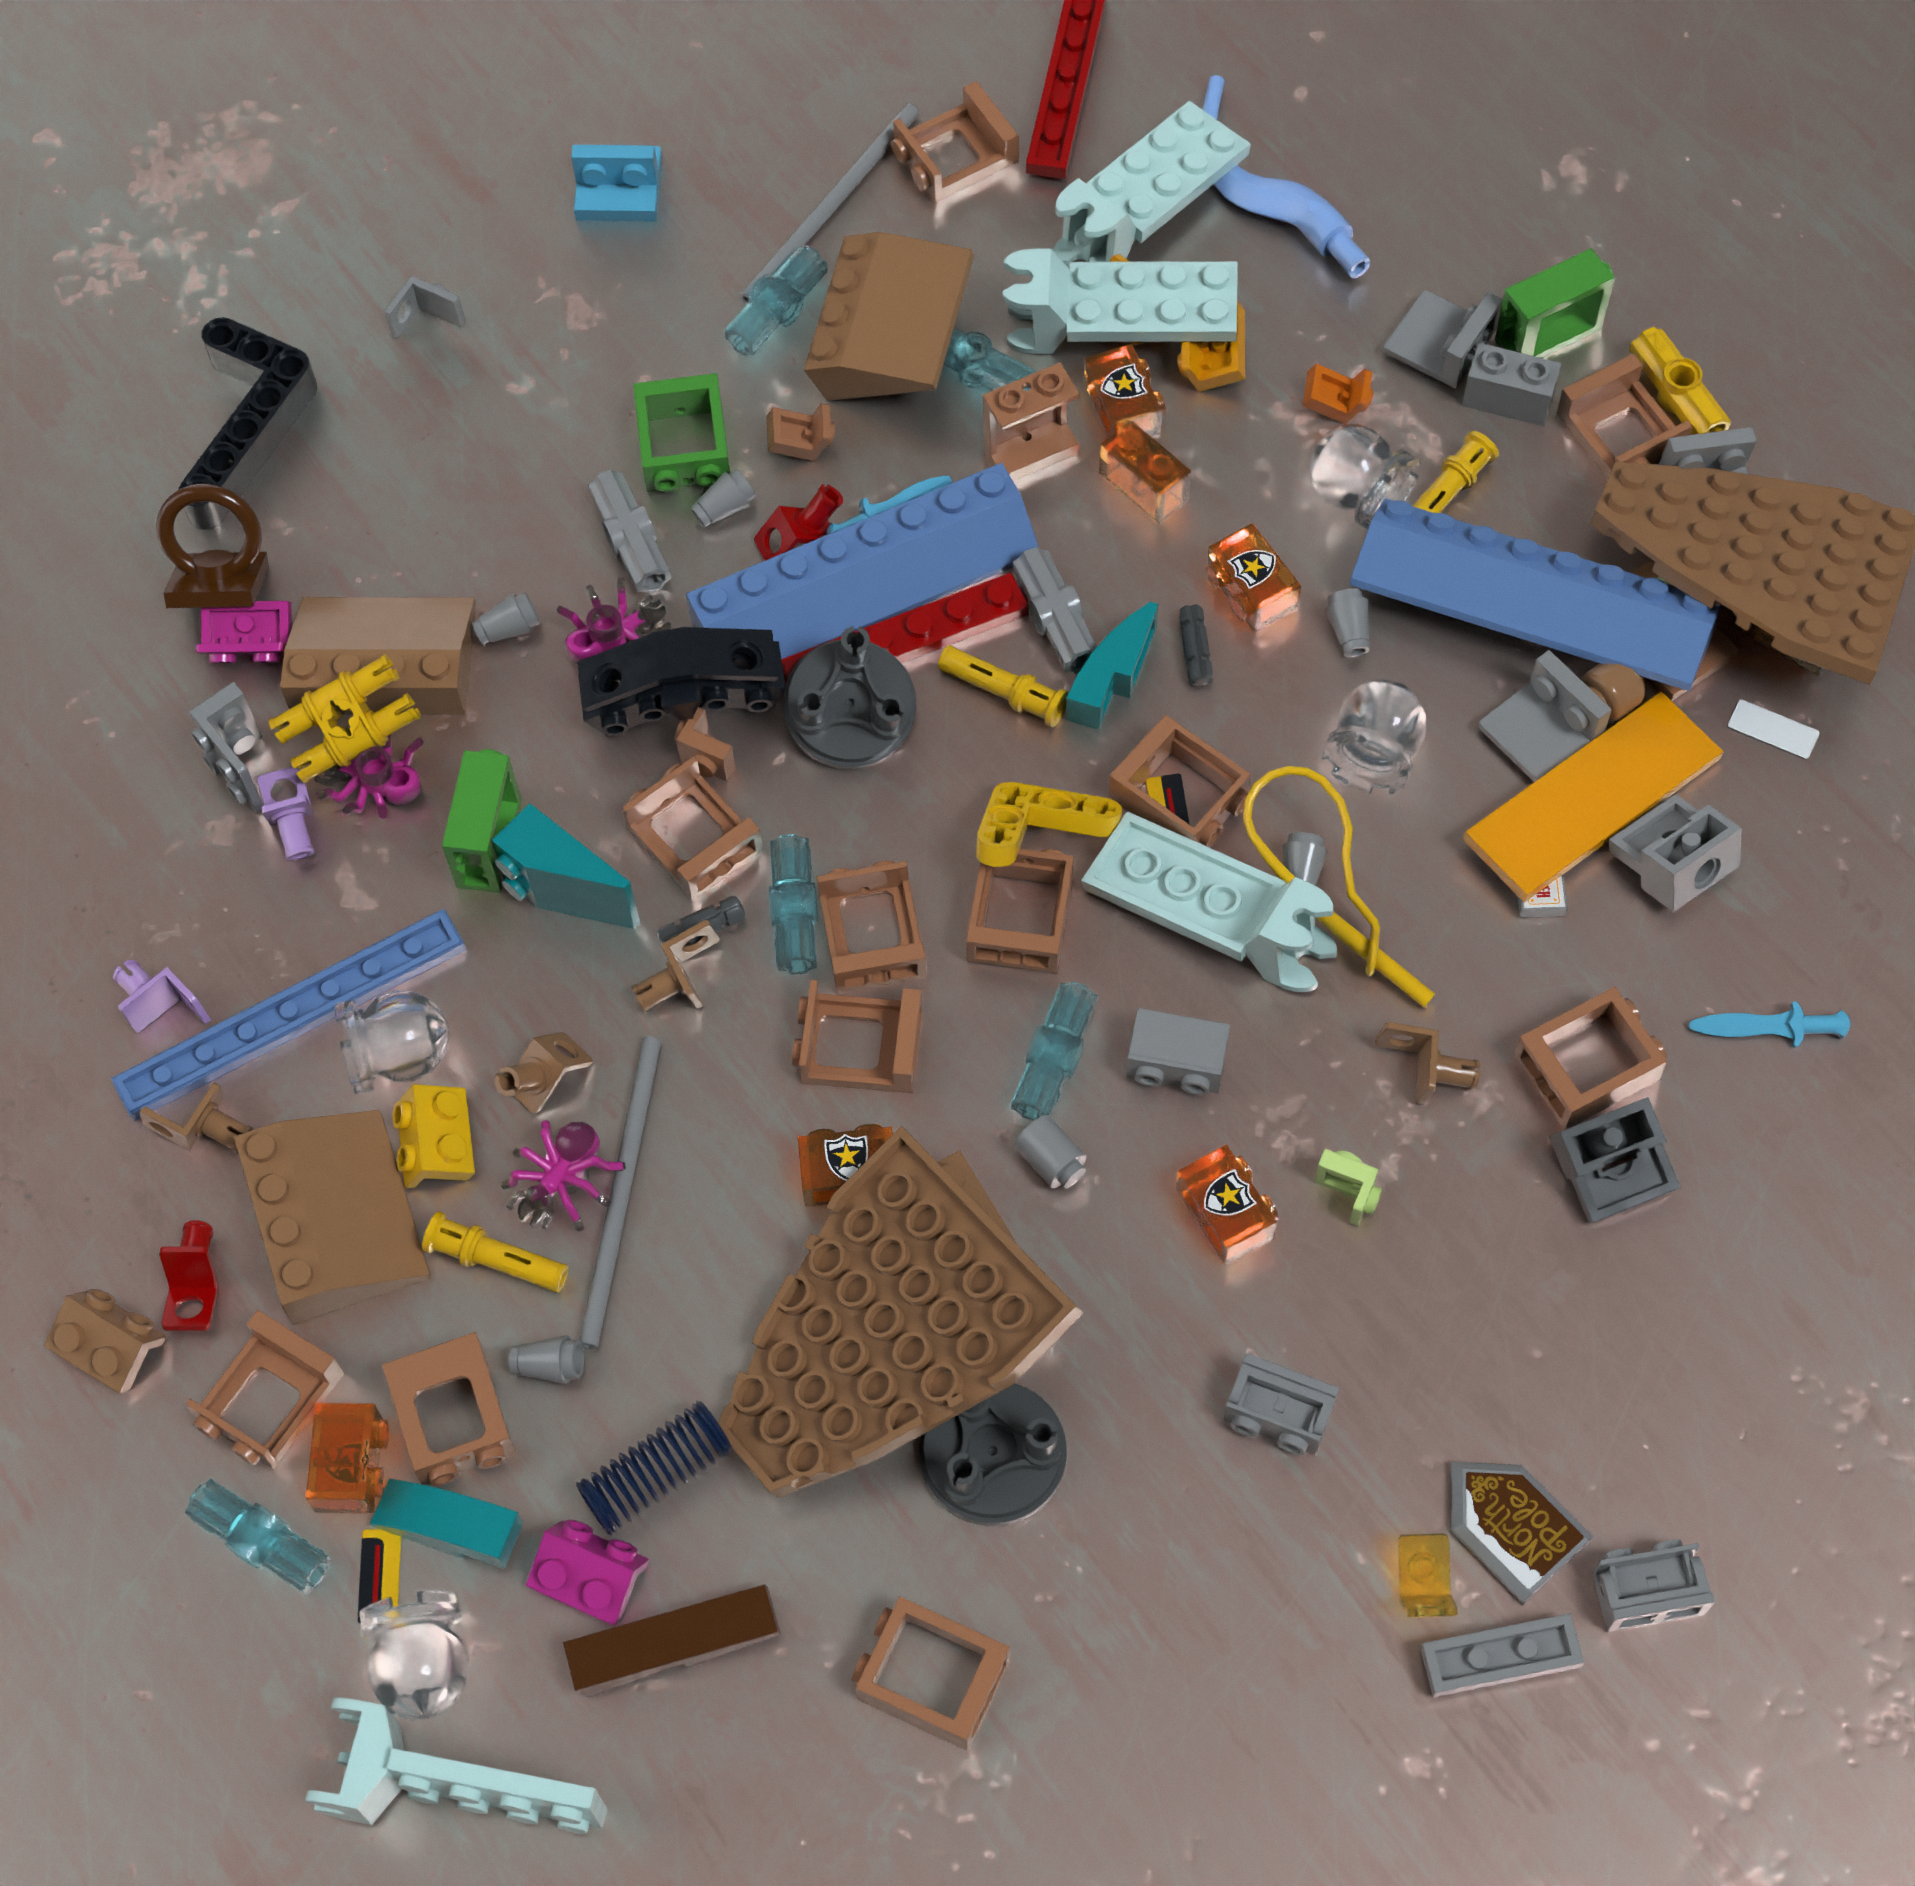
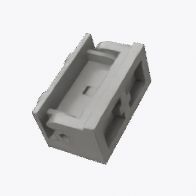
M1478 342L1468 374L1462 406L1545 427L1562 363Z
M1138 1008L1127 1060V1077L1135 1078L1138 1083L1146 1086L1168 1084L1179 1086L1184 1091L1195 1095H1204L1208 1092L1218 1094L1228 1046L1230 1024Z
M1246 1353L1230 1394L1229 1402L1227 1401L1223 1421L1231 1423V1428L1244 1436L1256 1438L1260 1434L1276 1440L1277 1445L1289 1453L1304 1455L1307 1452L1316 1456L1334 1408L1339 1387Z
M1676 1539L1655 1544L1652 1546L1653 1551L1634 1554L1633 1549L1623 1548L1604 1554V1560H1599L1592 1572L1607 1632L1706 1615L1715 1601L1712 1592H1710L1703 1563L1699 1556L1694 1557L1700 1548L1699 1543L1683 1546L1682 1541Z

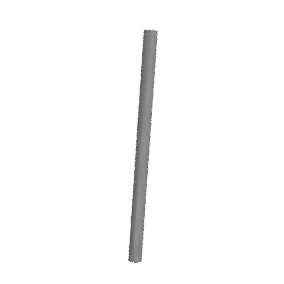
M911 103L905 105L743 290L740 298L745 304L753 306L890 149L891 141L894 140L893 121L900 118L908 128L917 118L919 110L915 105Z
M646 1036L643 1038L617 1160V1162H623V1170H616L614 1174L580 1335L583 1348L589 1350H596L599 1344L661 1046V1040L656 1037Z

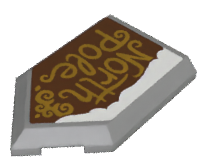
M1451 1461V1532L1522 1605L1594 1538L1522 1465Z

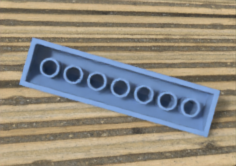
M999 463L686 593L690 620L694 627L772 630L773 640L779 641L781 659L839 638L845 629L854 626V631H857L858 626L862 628L868 627L1013 568V561L1018 559L1024 551L1034 547L1039 548L1022 496L1003 463Z
M1384 498L1371 520L1350 580L1351 586L1600 664H1621L1633 669L1639 676L1687 691L1691 690L1708 650L1721 606L1718 607L1717 605L1711 609L1675 586L1668 585L1657 578H1645L1623 571L1615 565L1596 563L1583 559L1572 552H1560L1538 545L1529 539L1514 538L1498 533L1487 526H1475L1455 520L1450 515L1444 513H1432L1413 507L1405 501H1393Z

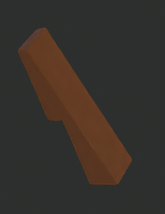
M764 1584L565 1641L563 1645L575 1691L590 1697L681 1664L687 1668L781 1635L768 1586Z

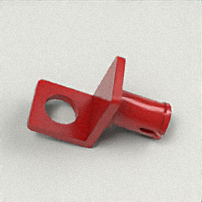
M822 484L805 508L778 506L754 537V541L764 560L766 561L790 551L798 543L806 544L826 536L830 524L828 519L843 504V497L840 492L830 485L825 486ZM778 529L781 534V546L776 553H773L769 545V539L772 531Z
M199 1220L186 1222L182 1229L183 1234L180 1246H164L160 1248L159 1256L169 1285L161 1322L163 1329L166 1331H206L211 1327L219 1284L209 1253L214 1231H212V1226L206 1222ZM196 1300L203 1304L201 1312L192 1318H181L176 1315L178 1306L185 1301Z

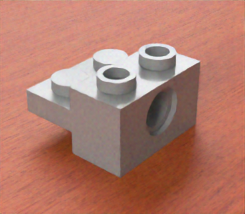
M1675 794L1610 838L1609 852L1641 875V889L1672 912H1675L1740 867L1742 828L1709 804L1698 810Z

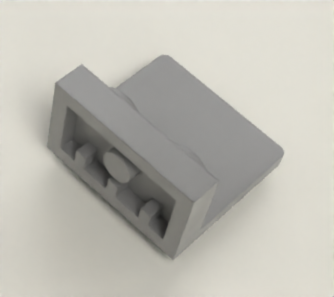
M1424 290L1385 343L1384 353L1456 389L1472 365L1478 342L1487 344L1497 330L1503 299L1488 292L1478 306L1473 304L1466 310L1438 295Z
M1752 427L1672 437L1668 439L1658 465L1679 466L1680 469L1712 468L1748 474L1746 465L1757 440Z
M1548 650L1536 659L1530 683L1482 718L1479 723V729L1535 782L1604 733L1612 709Z
M232 682L189 711L196 726L191 731V734L204 751L201 755L215 775L222 773L228 781L226 786L235 800L241 806L248 802L254 811L259 813L262 811L263 803L247 768L236 755L250 750L255 742L262 738V735L244 693L235 682Z

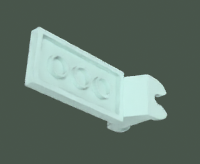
M1189 100L1087 183L1077 178L1059 194L1056 200L1055 211L1058 217H1064L1062 238L1055 244L1053 251L1066 266H1069V262H1074L1078 259L1085 260L1086 262H1110L1111 257L1117 254L1127 258L1135 239L1140 243L1145 241L1249 155L1251 143Z
M1052 249L1019 250L1008 255L1004 260V268L1016 275H1029L1032 277L1029 283L1014 284L1002 291L1004 301L1009 304L1008 312L1019 319L1033 320L1032 328H1019L1007 335L1008 345L1016 351L1028 354H1053L1066 336L1067 342H1237L1238 261L1069 262L1068 268Z
M1128 811L1081 880L1083 890L1242 962L1247 955L1265 981L1289 991L1310 992L1318 987V981L1311 970L1298 963V959L1301 956L1311 955L1318 959L1336 958L1337 946L1334 939L1327 932L1317 927L1315 922L1317 917L1333 915V903L1323 890L1297 877H1294L1286 884L1284 880Z
M348 1698L333 1699L331 1709L341 1712L339 1719L358 1725L351 1753L341 1751L337 1760L338 1764L347 1766L340 1793L335 1794L314 1790L307 1792L305 1802L314 1804V1811L372 1825L397 1794L404 1789L408 1791L407 1797L409 1799L422 1803L437 1804L439 1797L457 1800V1807L459 1809L477 1814H487L489 1807L508 1810L507 1817L509 1819L522 1823L537 1824L538 1817L558 1820L557 1827L568 1832L587 1834L589 1827L603 1829L607 1807L595 1788L405 1751L400 1724L385 1705Z

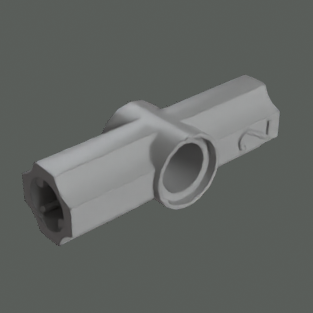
M610 469L597 474L596 478L588 484L589 492L603 519V529L614 555L621 557L626 572H628L637 592L643 591L650 594L662 589L663 585L671 579V575L656 544L655 531L645 508L638 506L622 471L614 472Z
M1038 547L1028 549L1018 559L1013 561V570L1028 598L1032 620L1041 636L1047 635L1064 671H1071L1077 674L1091 653L1097 648L1084 622V614L1079 597L1071 584L1065 585L1047 549L1042 550Z

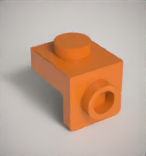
M1316 363L1307 371L1302 406L1346 425L1358 413L1365 412L1372 401L1373 389L1370 388L1372 372L1364 368L1351 379Z

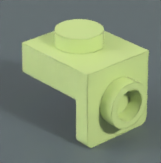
M1324 1149L1318 1164L1314 1183L1356 1198L1350 1218L1351 1224L1359 1226L1364 1212L1373 1215L1382 1193V1188L1375 1186L1379 1169L1362 1163L1359 1157L1350 1152L1341 1150L1333 1152Z

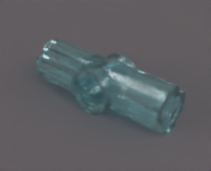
M807 245L804 248L798 247L773 276L766 274L758 279L750 293L749 303L724 330L725 339L730 342L735 351L744 356L748 354L754 355L780 325L788 327L797 319L802 310L804 298L828 272L827 263L821 258L818 251Z
M954 327L943 365L956 371L960 382L965 386L971 388L985 387L992 391L1036 372L994 349L990 338L980 332L965 333ZM1026 387L1023 390L1029 391L1031 388Z
M786 834L770 841L773 885H769L771 922L772 926H775L776 963L778 971H785L790 975L806 974L809 970L817 968L814 923H818L815 882H812L811 848L809 846V838H803L797 834Z
M1073 981L1070 983L1061 982L1044 1024H1039L1033 1034L1026 1055L1027 1065L1011 1101V1109L1018 1112L1023 1118L1034 1121L1043 1115L1051 1117L1066 1078L1071 1079L1077 1068L1084 1045L1083 1036L1098 1002V995L1089 990L1085 985Z
M211 1478L206 1483L199 1485L189 1498V1504L185 1511L188 1518L209 1533L225 1541V1546L258 1570L264 1567L304 1595L316 1588L326 1575L328 1565L331 1562L329 1556L321 1549L308 1543L307 1540L290 1531L291 1527L262 1505L254 1503L252 1506Z

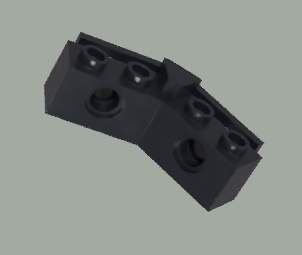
M680 627L650 633L577 662L583 721L606 736L624 734L631 727L645 722L659 721L665 718L666 714H671L680 721L693 719L698 707L704 708L707 711H721L726 708L747 709L750 712L767 711L775 708L785 690L779 641L773 640L772 630Z

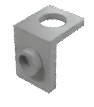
M414 276L408 279L385 311L391 335L395 338H399L419 309L459 327L465 322L460 299L457 295L450 293L440 284H430ZM406 301L405 312L398 320L399 309Z

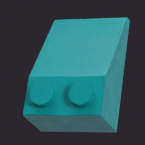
M531 803L491 840L497 856L495 863L504 877L502 884L517 900L522 901L526 898L540 909L635 929L640 924L630 881Z

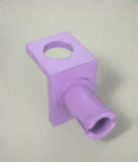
M292 766L260 775L257 778L264 806L261 807L262 813L270 826L278 825L286 852L285 856L288 861L303 859L315 853L304 820V816L314 814L306 784L296 774L301 769L298 767L293 769ZM280 780L292 781L297 787L296 797L279 802L273 800L271 791L275 783Z
M136 960L123 962L132 973L131 976H128L120 966L116 968L113 975L114 981L130 995L119 1004L118 1008L135 1032L142 1031L180 1000L204 1024L211 1020L195 995L168 967L153 978L141 968V965Z

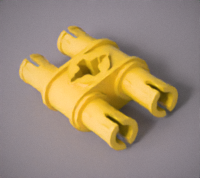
M386 654L354 673H351L349 670L347 672H340L337 679L314 692L308 690L301 697V703L268 720L272 730L275 728L279 730L274 735L281 744L287 743L288 740L315 725L321 728L324 734V741L290 759L293 769L297 767L302 769L296 772V774L303 783L306 784L310 779L337 764L340 767L349 766L354 758L378 745L380 747L386 745V742L389 740L388 735L422 718L418 708H410L415 705V702L408 693L376 712L369 710L365 703L367 701L366 696L400 679L398 671L389 668L394 664ZM340 710L353 713V717L348 720L350 728L338 726L337 721L342 718Z

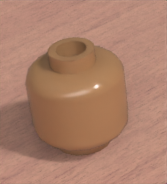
M1598 663L1580 678L1612 709L1608 722H1615L1641 704L1645 696L1644 677L1639 676L1633 669L1621 664Z

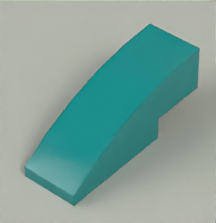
M1149 602L1129 615L1091 653L1078 673L1066 698L1067 721L1100 730L1113 694L1131 698L1157 628V603Z
M390 1478L370 1522L371 1527L459 1558L465 1555L502 1569L506 1567L524 1524L519 1513L440 1488Z

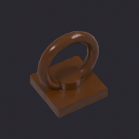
M195 484L181 488L173 493L161 506L156 521V533L160 547L166 557L175 565L163 592L166 608L253 607L269 568L267 552H260L262 533L259 520L253 509L239 495L217 485ZM196 502H212L227 508L237 517L243 528L244 542L240 552L209 550L202 553H186L179 545L174 533V522L178 513L184 507Z

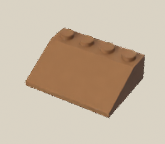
M885 232L844 236L804 367V372L827 401L937 389L975 254L973 251L967 248Z
M303 597L284 651L280 689L288 708L290 709L301 703V697L308 690L314 692L337 679L340 672H347L349 670L351 673H354L386 654L394 664L389 668H392V670L396 669L400 679L366 696L367 701L365 703L369 710L376 712L408 693L415 702V705L410 708H418L420 714L465 715L474 629L472 622L475 619L476 608L475 597ZM340 710L341 714H353L350 711Z
M380 1110L279 1121L234 1136L279 1300L293 1325L431 1279Z

